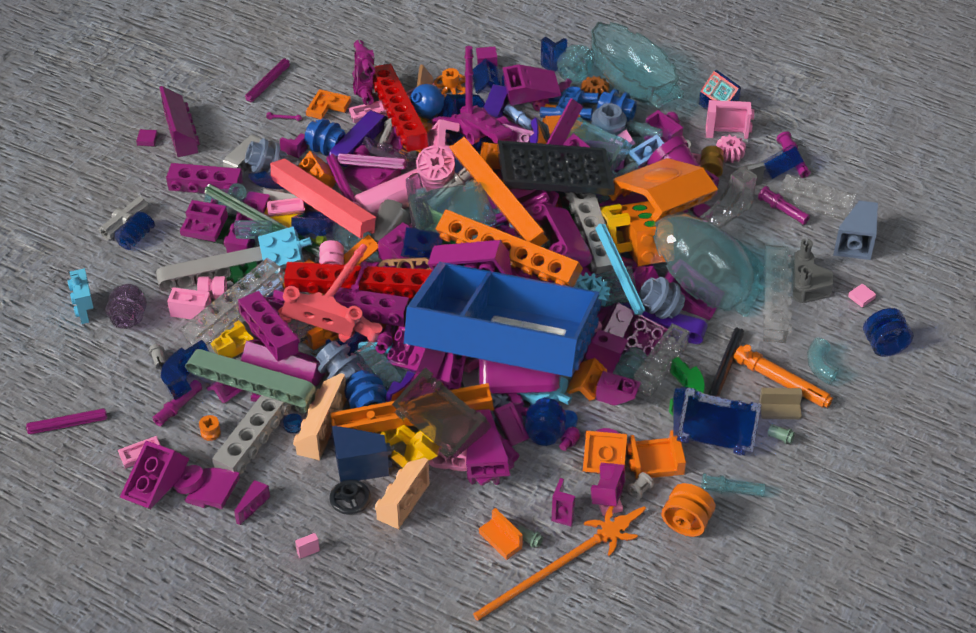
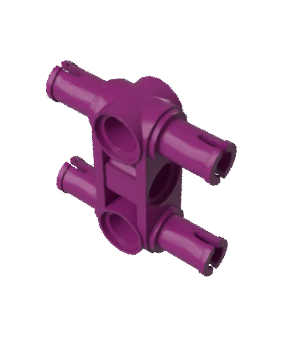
M356 40L354 42L356 50L354 53L355 64L354 71L352 72L354 78L353 91L354 95L362 98L364 105H367V101L371 105L374 102L371 95L373 93V75L375 74L374 52L365 47L362 40H360V43L359 40Z

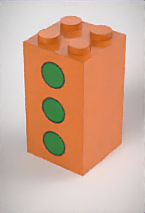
M649 201L621 205L622 210L620 214L628 213L630 215V224L619 226V231H622L624 238L622 243H632V251H629V254L636 264L643 266L674 261V229L668 218L655 222L651 217L655 209Z

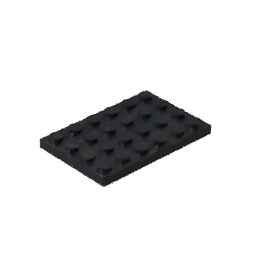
M498 140L497 150L502 182L509 189L599 194L602 196L614 195L615 187L606 148Z

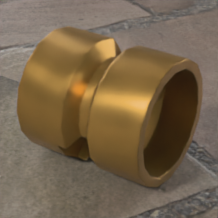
M707 146L701 151L700 166L719 178L723 173L724 152L720 147Z

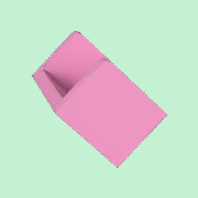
M173 287L167 301L170 317L208 321L212 310L210 292Z

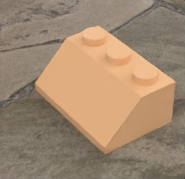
M422 458L407 462L405 467L398 471L393 484L388 485L384 497L379 499L375 505L377 520L397 529L401 527L430 484L428 459Z

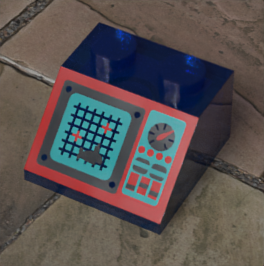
M715 70L700 91L699 105L708 111L709 100L739 101L741 87L718 70Z

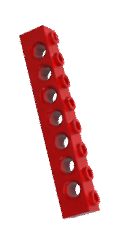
M392 64L374 66V90L378 92L379 100L382 101L388 118H391L392 127H395L397 137L400 136L401 145L405 146L407 152L427 148V132Z
M287 262L284 275L285 288L294 286L299 292L327 293L345 265ZM355 265L353 271L341 285V288L351 289V286L357 280L361 266ZM368 266L364 269L359 283V290L413 298L432 270Z

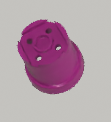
M682 135L673 137L662 144L646 162V165H650L669 158L701 167L689 150V144Z

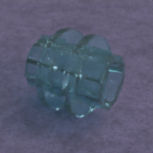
M571 45L567 47L557 60L559 75L564 80L568 78L572 82L584 80L594 67L591 50L586 45Z

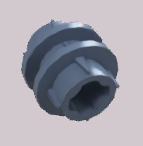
M603 104L592 114L591 133L600 143L614 144L616 136L625 130L626 115L616 104Z
M262 138L259 143L250 142L245 155V163L252 165V172L258 173L263 168V174L269 177L271 175L270 163L286 159L287 153L280 150L279 143L274 142L269 147L268 140Z
M651 277V279H648L643 284L639 292V297L645 311L650 314L655 313L656 317L660 319L677 316L685 302V296L681 294L679 285L673 282L669 283L668 279L664 277L657 279Z
M332 341L321 349L316 356L320 363L318 371L321 374L328 371L330 374L327 380L340 373L345 374V381L348 382L352 374L361 371L357 365L359 357L357 354L348 356L351 348L348 344L340 346L336 341Z

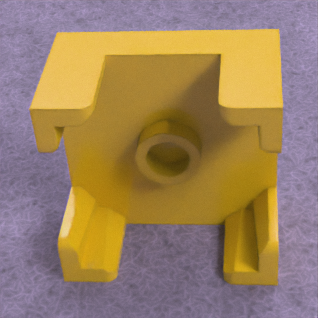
M620 204L600 207L605 224L618 252L632 251L631 242L620 243L624 242L623 233L616 229L618 226L629 225L630 215L628 213L620 214L622 210Z
M428 412L422 414L420 418L429 427L417 433H414L406 425L397 428L396 436L406 444L404 457L399 452L392 451L391 458L402 468L405 467L407 462L422 458L431 460L438 456L443 426Z

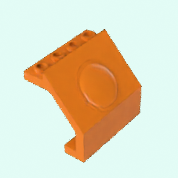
M666 158L614 178L615 192L614 195L609 196L614 201L620 194L626 196L630 195L632 191L643 194L655 209L651 217L657 222L711 200L718 191V188L703 167Z

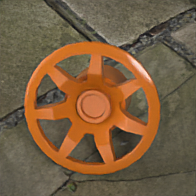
M454 68L445 69L442 75L433 82L439 88L444 87L441 91L444 98H457L465 94V87L461 86V84L465 83V76L459 74L458 70ZM457 88L458 90H460V91H462V92L456 94L455 89ZM448 90H451L452 95H446Z

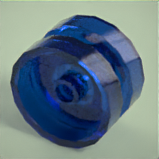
M887 308L875 312L863 325V332L876 355L882 357L893 356L902 352L910 345L914 337L904 315L897 308Z

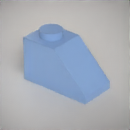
M655 135L628 153L638 166H647L648 158L664 142L658 135Z

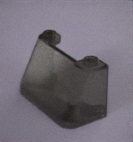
M426 367L392 404L396 409L394 413L401 420L407 419L436 443L441 448L440 452L447 459L458 457L491 428L484 415L479 411L476 412L473 408L471 409L454 395L441 381L433 377V373Z

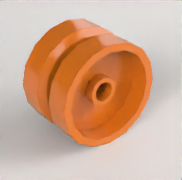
M687 483L677 484L669 495V500L665 503L661 516L664 522L677 533L691 537L700 536L705 531L708 520L715 511L716 504L710 494L702 488Z

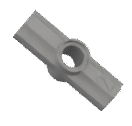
M139 196L125 208H116L112 218L98 228L99 233L108 241L124 228L127 230L131 229L135 225L136 219L149 209L148 203Z

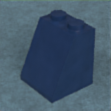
M332 426L340 482L389 476V468L392 467L390 443L385 442L384 435Z

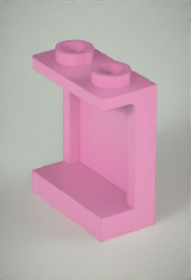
M709 100L706 138H713L714 131L743 132L744 139H748L749 133H752L753 126L750 121L754 120V109H751V102Z

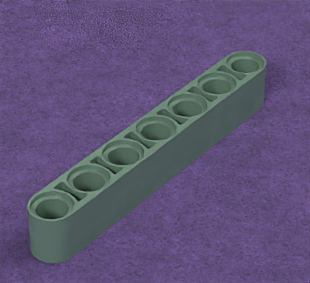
M196 349L185 365L186 369L193 375L299 407H305L316 391L315 386L309 381L201 349Z

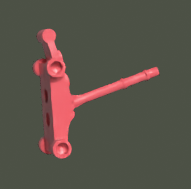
M361 244L355 250L354 255L344 266V269L325 295L322 296V293L319 292L310 295L303 294L294 286L286 287L283 293L284 306L278 310L281 319L287 321V323L295 319L339 333L338 337L343 343H350L355 336V331L366 336L370 342H377L378 336L382 332L381 324L372 323L365 319L359 307L351 306L347 308L334 299L336 292L353 271L359 259L363 257L367 246Z

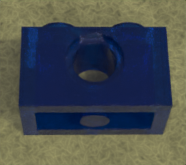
M406 227L401 256L408 258H430L433 247L442 245L443 239L439 237V233L434 231Z

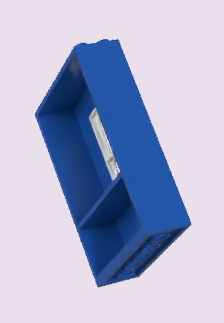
M439 261L407 306L404 344L572 377L574 371H578L580 362L583 361L584 353L586 354L588 345L591 343V338L594 337L595 329L598 328L599 318L597 313L600 311L602 300L599 299V292Z

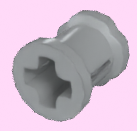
M642 472L634 483L627 485V490L632 497L640 500L645 491L654 487V481L648 474Z

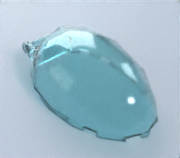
M598 22L591 30V52L595 63L614 89H617L622 94L628 92L630 93V99L641 103H652L657 108L663 107L665 103L684 97V91L677 85L679 75L675 71L674 63L671 64L667 60L668 56L664 51L638 32L635 35L628 31V27L610 22V24Z
M688 213L666 215L655 222L656 231L653 238L658 254L664 257L667 262L665 266L680 285L697 300L701 299L707 303L709 307H717L723 311H730L734 308L742 316H749L752 305L758 295L763 292L764 287L754 278V270L749 257L736 239L709 220ZM752 290L751 294L749 295L748 299L746 300V302H745V304H744L742 301L746 298V296H747V295L749 294V292Z

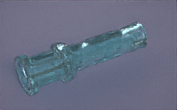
M706 473L702 474L701 488L703 490L718 491V494L726 491L761 497L765 493L764 483L729 480L723 475L714 477L707 476Z

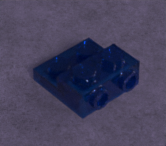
M304 211L291 217V226H294L297 233L303 236L309 235V233H313L315 236H326L327 233L333 231V223H335V221L323 213L316 211Z

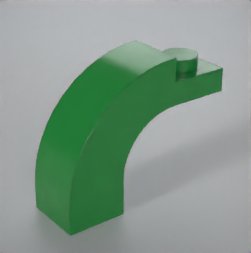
M676 357L671 361L670 373L680 382L685 390L670 399L669 413L682 425L692 419L700 410L705 384L702 373L697 366L689 369L685 362Z

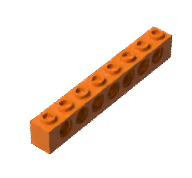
M447 209L436 227L441 239L447 242L452 240L456 244L501 240L506 248H511L509 251L511 268L519 267L524 273L529 275L534 273L546 282L551 280L555 284L574 287L583 270L580 263L576 260ZM478 235L476 239L472 240L473 236ZM528 254L525 259L521 260L523 255ZM544 261L543 265L537 266L539 262ZM557 268H561L558 273H554Z

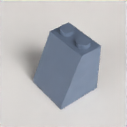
M858 201L839 226L833 256L871 260L877 235L878 203Z

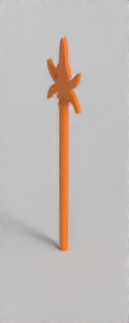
M610 506L605 514V522L601 520H588L584 522L585 526L595 528L600 526L602 529H598L597 534H594L593 537L473 613L474 618L477 621L596 544L607 542V539L612 540L609 543L608 556H610L616 548L617 538L628 541L638 537L636 534L626 532L621 534L620 531L624 532L629 524L645 511L646 507L643 506L627 515L615 517L612 522L610 519L613 516L614 506Z

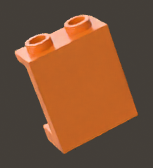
M671 430L669 438L635 441L634 435H630L629 443H626L627 455H631L629 466L630 471H634L635 479H638V475L642 472L648 474L651 478L684 475L686 461L678 430Z

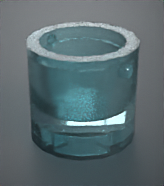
M628 348L616 365L618 375L638 380L649 363L648 356L638 348Z

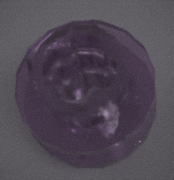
M123 284L110 292L105 308L106 314L114 326L128 329L142 321L147 301L137 285Z

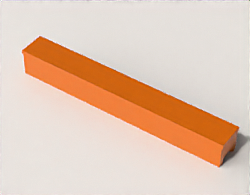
M465 137L449 147L457 160L523 240L538 246L548 241L544 231Z
M489 383L332 412L330 416L332 426L377 433L397 429L402 425L408 427L424 424L425 422L420 416L426 412L437 421L469 415L470 410L490 409V411H493L494 405Z

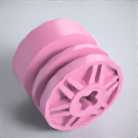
M430 146L423 149L417 157L418 183L426 192L435 194L453 178L455 173L454 157L446 148Z

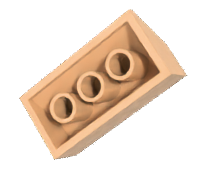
M340 373L324 381L321 388L317 389L315 401L309 406L308 416L301 423V431L294 438L293 445L296 446L297 455L316 460L321 459L332 434L330 413L342 411L347 401L344 392L346 388L345 374Z

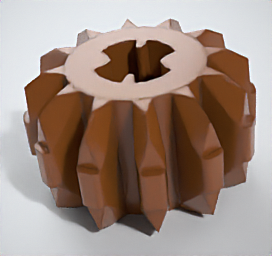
M593 75L592 78L587 77L581 84V90L584 93H599L598 97L603 92L609 93L610 89L609 83L605 78L601 79V76L595 77Z

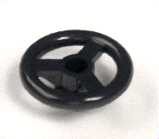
M344 480L332 488L329 500L331 506L337 512L352 515L363 511L369 505L371 493L369 488L358 480ZM362 490L365 498L362 504L358 506L356 496ZM336 500H345L347 503H350L352 508H343Z

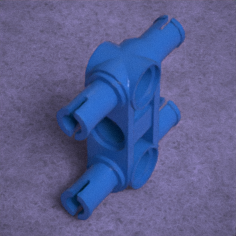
M568 87L561 92V96L548 99L549 102H559L556 107H541L540 118L562 115L571 98L581 106L584 103L598 104L600 99L598 97L599 93H584L579 87ZM582 108L579 114L581 119L592 120L593 108Z

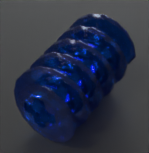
M138 211L115 232V239L122 248L131 250V246H135L136 242L141 240V237H145L146 233H149L155 227V222L146 213Z

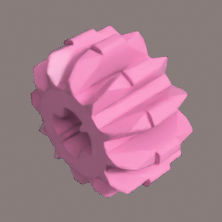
M730 135L728 137L722 136L716 143V146L720 147L724 152L725 163L727 161L731 163L734 161L739 162L745 155V143L742 141V138H737L736 135L734 137Z

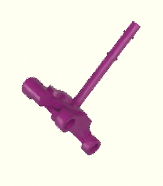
M466 46L464 55L466 105L460 109V114L434 118L432 126L439 119L459 123L458 132L465 134L466 139L471 145L479 142L485 136L490 137L494 143H498V140L504 141L511 138V129L503 126V124L510 125L505 116L496 119L489 115L485 108H479L477 105L473 106V47Z

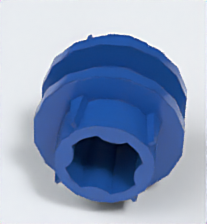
M613 89L611 93L603 92L601 94L597 109L606 103L616 104L626 115V123L632 122L637 109V101L630 99V93L624 92L622 97H619V91Z
M322 118L319 121L310 122L304 137L307 142L306 144L310 145L312 151H320L322 155L329 156L330 150L346 133L345 130L341 129L339 123H330L328 119Z
M361 370L352 374L348 382H346L347 385L344 392L351 409L386 402L387 390L378 375Z

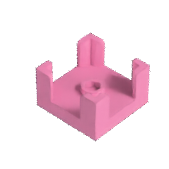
M439 119L427 133L428 147L441 146L452 153L449 148L450 146L446 145L450 134L445 132L446 130L458 132L460 124Z

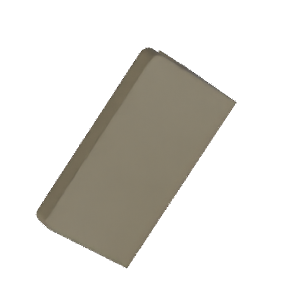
M761 388L759 398L761 418L801 419L800 403L802 388Z

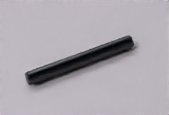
M736 327L732 333L708 392V401L715 403L719 398L734 361V354L744 336L742 328Z

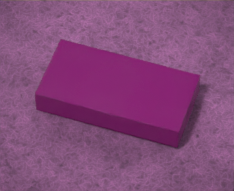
M513 402L493 410L511 446L529 439Z

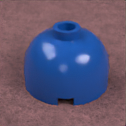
M421 84L412 91L410 101L418 116L424 119H433L436 113L439 114L442 111L445 98L441 94L439 87L432 84Z

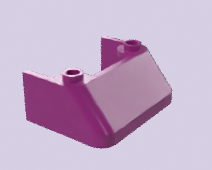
M541 203L534 204L525 209L539 226L550 222L559 239V242L549 248L550 251L578 261L582 268L591 263L592 255L568 210ZM557 268L554 273H558L561 268Z
M479 359V383H489L491 394L552 392L560 387L561 375Z

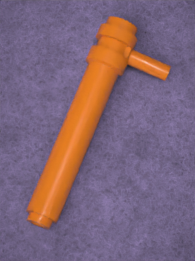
M741 345L736 350L734 359L737 360L738 364L746 365L747 369L753 372L757 371L786 388H802V397L822 408H828L832 403L833 397H831V394L763 357V354L757 351L753 352L750 345Z

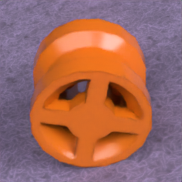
M207 415L200 419L199 428L202 438L207 441L216 440L221 434L218 418L213 415Z

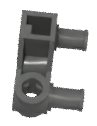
M806 239L801 240L800 250L794 252L793 298L799 303L829 298L833 288V272L814 264V254L811 252L813 242L808 239L807 244H805Z

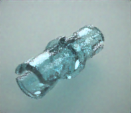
M630 120L627 124L628 131L639 133L643 137L658 135L661 138L663 135V129L650 126L646 122L640 123Z

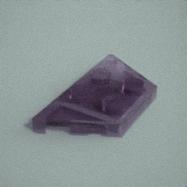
M365 136L363 144L366 145L365 147L370 153L379 157L405 159L406 167L416 169L417 159L409 156L407 151L402 149L395 150L392 148L393 145L387 142L380 143Z

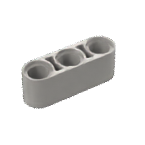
M254 134L250 135L225 157L223 167L241 168L243 174L252 166L245 163V155L250 142L259 143L262 138Z

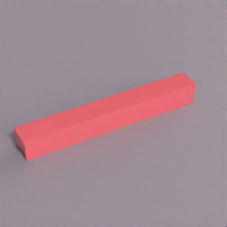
M284 158L270 163L271 180L357 237L363 238V233L365 232L375 233L376 217L287 159Z

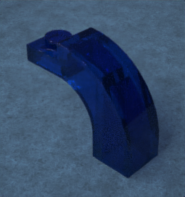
M200 340L186 350L180 348L168 358L162 367L161 379L174 400L192 390L186 379L190 372L186 369L185 365L196 349L209 352L203 340Z

